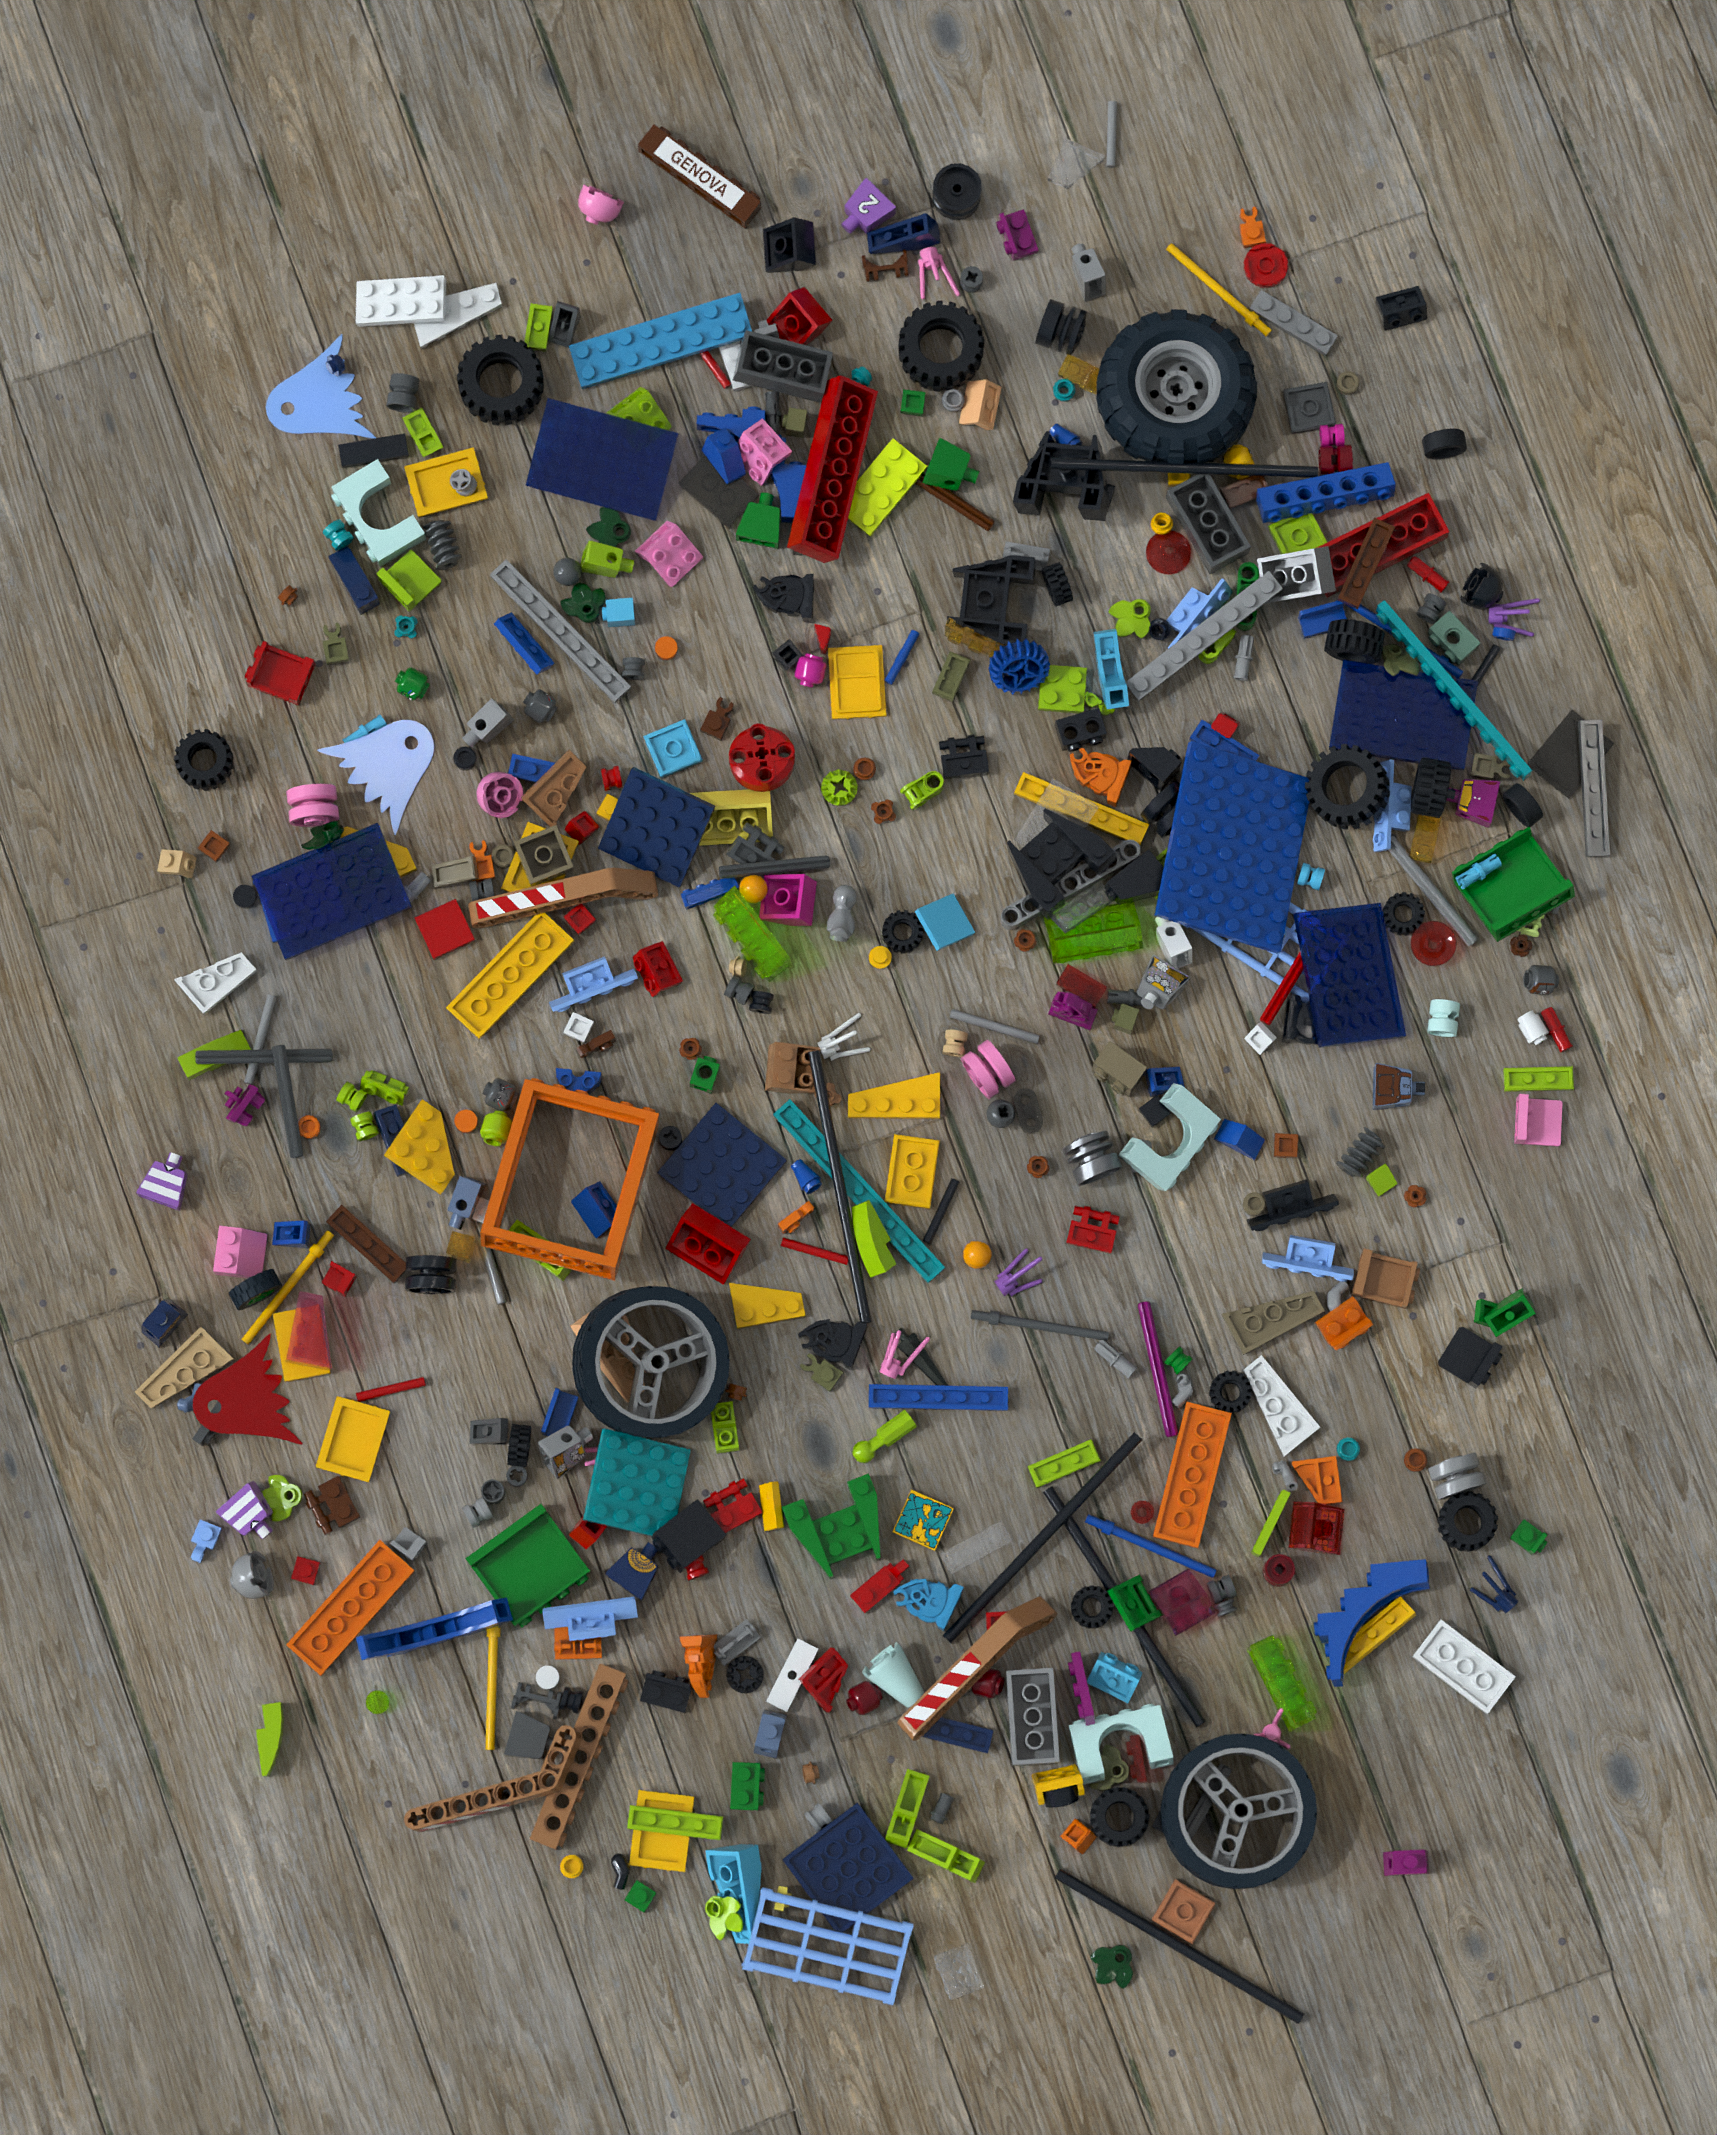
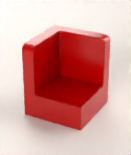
M331 1261L329 1264L330 1269L322 1280V1284L346 1297L357 1277L354 1273Z

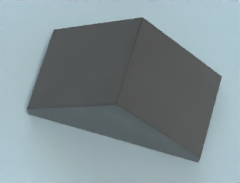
M561 301L557 302L548 338L549 342L569 348L581 318L579 307Z

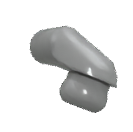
M1340 1281L1327 1293V1307L1329 1311L1341 1305V1295L1350 1288L1346 1282Z
M1282 1460L1274 1462L1272 1465L1273 1473L1282 1475L1286 1488L1289 1491L1296 1490L1298 1483L1287 1462Z

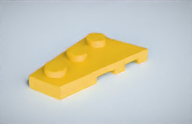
M729 1283L737 1329L805 1317L801 1293Z

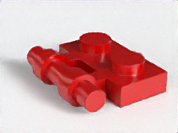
M1085 1205L1084 1208L1075 1206L1073 1215L1082 1216L1081 1222L1071 1220L1066 1244L1111 1254L1116 1230L1108 1229L1109 1223L1118 1225L1120 1216L1113 1215L1110 1211L1106 1210L1104 1212L1092 1210L1091 1207ZM1088 1219L1102 1221L1101 1227L1087 1224Z
M744 1478L737 1482L732 1481L728 1484V1487L719 1492L714 1491L710 1493V1497L703 1500L706 1508L714 1504L716 1505L718 1511L710 1515L725 1533L762 1514L752 1493L742 1496L740 1490L748 1486ZM734 1494L736 1501L724 1506L722 1500Z

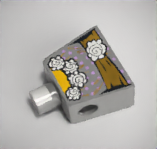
M1153 954L1136 991L1137 995L1142 997V1006L1146 1009H1152L1155 1005L1160 1009H1165L1182 993L1190 976Z
M566 1426L538 1442L544 1464L556 1479H559L586 1457L584 1444L592 1440L593 1436L587 1427L575 1433L571 1426Z

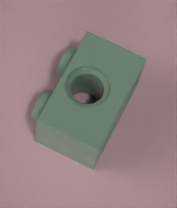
M1450 610L1430 627L1427 633L1430 642L1436 647L1440 646L1445 652V657L1450 659L1451 663L1455 662L1458 666L1480 646L1478 639ZM1447 636H1455L1458 639V643L1450 644L1447 641Z

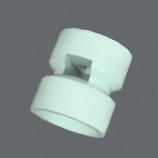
M1443 999L1431 1000L1429 1014L1432 1018L1428 1020L1427 1033L1440 1037L1457 1036L1458 1022L1455 1021V1018L1459 1017L1460 1003Z

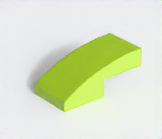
M423 408L402 417L423 458L443 448Z

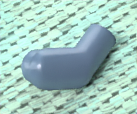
M195 1383L192 1395L178 1400L177 1408L185 1413L193 1411V1398L201 1384Z

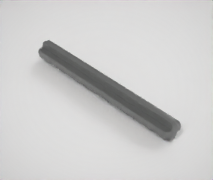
M825 855L725 865L719 867V876L725 879L824 869L830 867L829 856Z
M276 1045L272 1047L289 1155L291 1158H298L303 1156V1149L285 1045Z

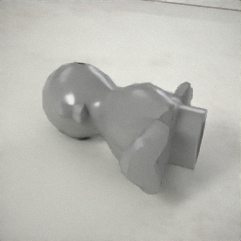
M849 885L839 886L833 894L835 910L828 918L826 929L830 932L829 938L835 941L846 942L855 930L851 908L856 903L857 895L853 887Z

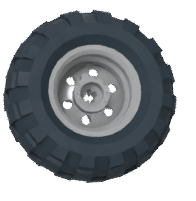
M1171 309V312L1162 314L1153 312L1142 316L1133 325H1127L1116 335L1110 347H1107L1101 360L1096 382L1098 412L1101 414L1105 424L1104 427L1112 440H1117L1124 448V452L1134 459L1166 461L1173 464L1213 462L1225 455L1226 451L1234 444H1237L1246 432L1253 416L1257 398L1255 366L1249 352L1245 351L1242 347L1240 338L1230 328L1226 329L1216 322L1217 319L1203 313L1200 316L1190 314L1184 309ZM1185 366L1188 371L1184 372L1179 370V368ZM1163 370L1166 374L1164 377H1159L1157 372ZM1198 382L1203 386L1200 390L1194 387ZM1174 390L1179 391L1178 396L1173 395ZM1150 393H1154L1158 395V397L1151 398ZM1187 405L1196 407V409L1190 411ZM1172 407L1173 414L1167 415L1165 410Z

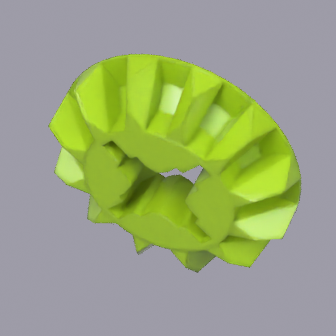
M840 769L830 771L823 778L821 785L822 795L826 801L837 806L850 803L855 798L858 788L855 777L849 771ZM844 780L843 787L846 791L840 790L834 795L835 786L832 783L839 784L840 781Z

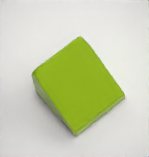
M1386 1163L1366 1176V1180L1378 1197L1398 1184Z

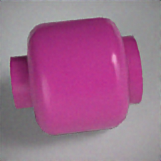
M806 653L805 656L798 659L794 676L801 680L800 685L813 688L814 684H821L823 682L827 665L823 662L822 657Z

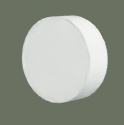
M543 1666L536 1673V1682L543 1689H552L559 1682V1673L552 1666Z

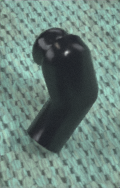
M617 1853L611 1859V1865L616 1873L614 1887L624 1890L630 1873V1866L624 1855Z

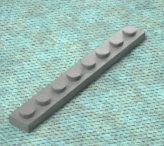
M507 560L490 574V577L614 704L631 689V686Z
M1268 571L1126 681L1127 687L1137 700L1140 701L1282 591L1283 588Z

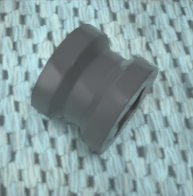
M969 266L963 269L960 278L963 290L968 293H974L981 288L983 274L979 268Z
M638 657L622 659V664L624 665L623 679H644L645 673L642 671L645 665L644 659Z

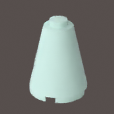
M898 1642L895 1643L894 1648L890 1645L871 1660L872 1667L868 1669L866 1666L862 1671L866 1678L907 1708L911 1707L925 1693Z

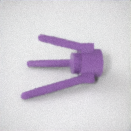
M1540 599L1494 604V606L1489 607L1488 622L1489 624H1494V627L1511 629L1518 634L1533 637V632L1502 623L1507 622V615L1530 613L1529 609L1507 610V608L1539 603Z
M1024 1249L1003 1272L997 1275L998 1279L994 1282L1004 1296L1010 1294L1012 1297L1020 1291L1042 1283L1043 1280L1038 1279L1015 1288L1018 1285L1016 1279L1041 1262L1042 1257H1038L1014 1275L1008 1274L1028 1253V1249Z

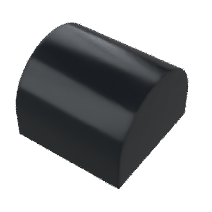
M790 639L771 653L774 660L784 671H787L803 656Z

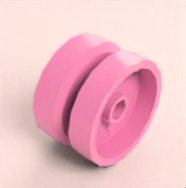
M308 784L293 787L286 791L287 803L293 807L288 811L290 825L312 827L339 820L338 806L332 804L337 800L336 786L331 784Z
M986 1040L978 1046L980 1058L977 1054L970 1051L961 1057V1062L977 1088L987 1099H991L999 1093L996 1081L1001 1086L1007 1088L1016 1079L999 1051L989 1040Z

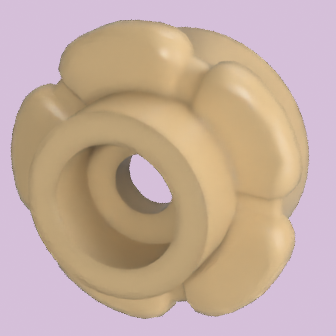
M737 956L736 959L730 961L729 973H732L733 976L744 977L747 970V961Z

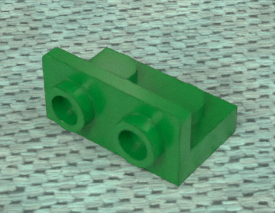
M732 1762L730 1810L758 1811L759 1806H763L764 1792H759L760 1782L765 1780V1768H761V1763Z

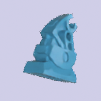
M914 1579L893 1592L894 1596L903 1594L905 1597L903 1601L896 1602L898 1607L906 1606L912 1615L924 1622L936 1623L940 1630L945 1631L964 1587L954 1584L949 1589L940 1582L933 1583L926 1579ZM912 1604H915L920 1609L916 1610Z

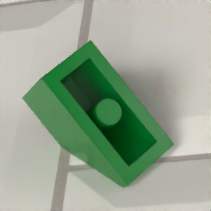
M1521 1288L1498 1303L1484 1316V1319L1497 1337L1536 1314L1535 1306L1524 1289Z

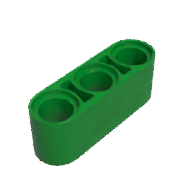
M1245 562L1239 567L1236 596L1258 580L1259 571L1254 563ZM1251 571L1254 577L1246 579L1243 577L1242 572ZM1257 610L1249 615L1252 620L1251 622H1240L1236 627L1241 631L1252 629L1256 621Z

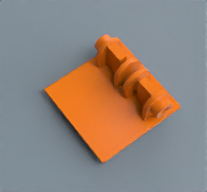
M568 1627L554 1628L555 1660L602 1658L601 1637L569 1641Z

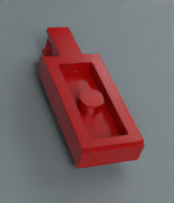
M904 1559L895 1566L889 1563L854 1591L850 1597L864 1614L867 1613L900 1585V1582L904 1579L901 1574L909 1568V1565Z

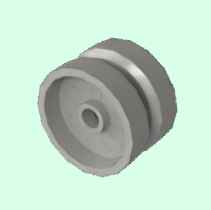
M1476 1453L1456 1456L1428 1468L1432 1481L1447 1480L1437 1485L1434 1489L1438 1500L1450 1498L1460 1492L1465 1493L1487 1484L1483 1472L1467 1473L1477 1468L1480 1464Z

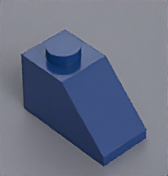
M726 427L707 436L702 452L726 484L745 476L746 471L739 445Z

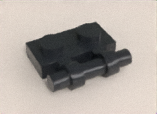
M974 734L968 735V738L955 739L951 737L945 741H939L940 750L949 749V754L941 755L944 779L989 774L986 749L977 751L976 745L985 744L984 736L975 737ZM969 747L970 752L957 753L956 748Z

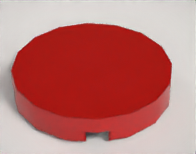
M1261 243L1253 246L1244 259V273L1247 279L1253 285L1261 288H1271L1278 285L1285 278L1288 271V259L1285 252L1271 243Z

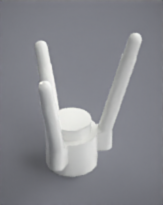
M860 1013L851 1017L830 1034L822 1037V1041L817 1042L824 1059L830 1057L832 1061L839 1057L861 1054L871 1050L867 1047L836 1052L840 1050L838 1044L856 1035L857 1031L854 1030L837 1039L834 1036L860 1018Z

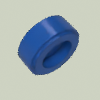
M1494 627L1492 636L1501 640L1513 641L1516 631Z

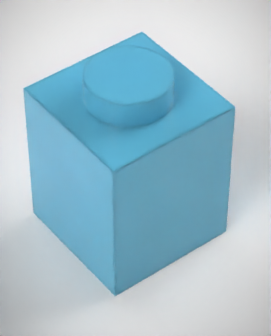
M633 598L606 600V607H602L603 621L607 620L608 627L635 625Z

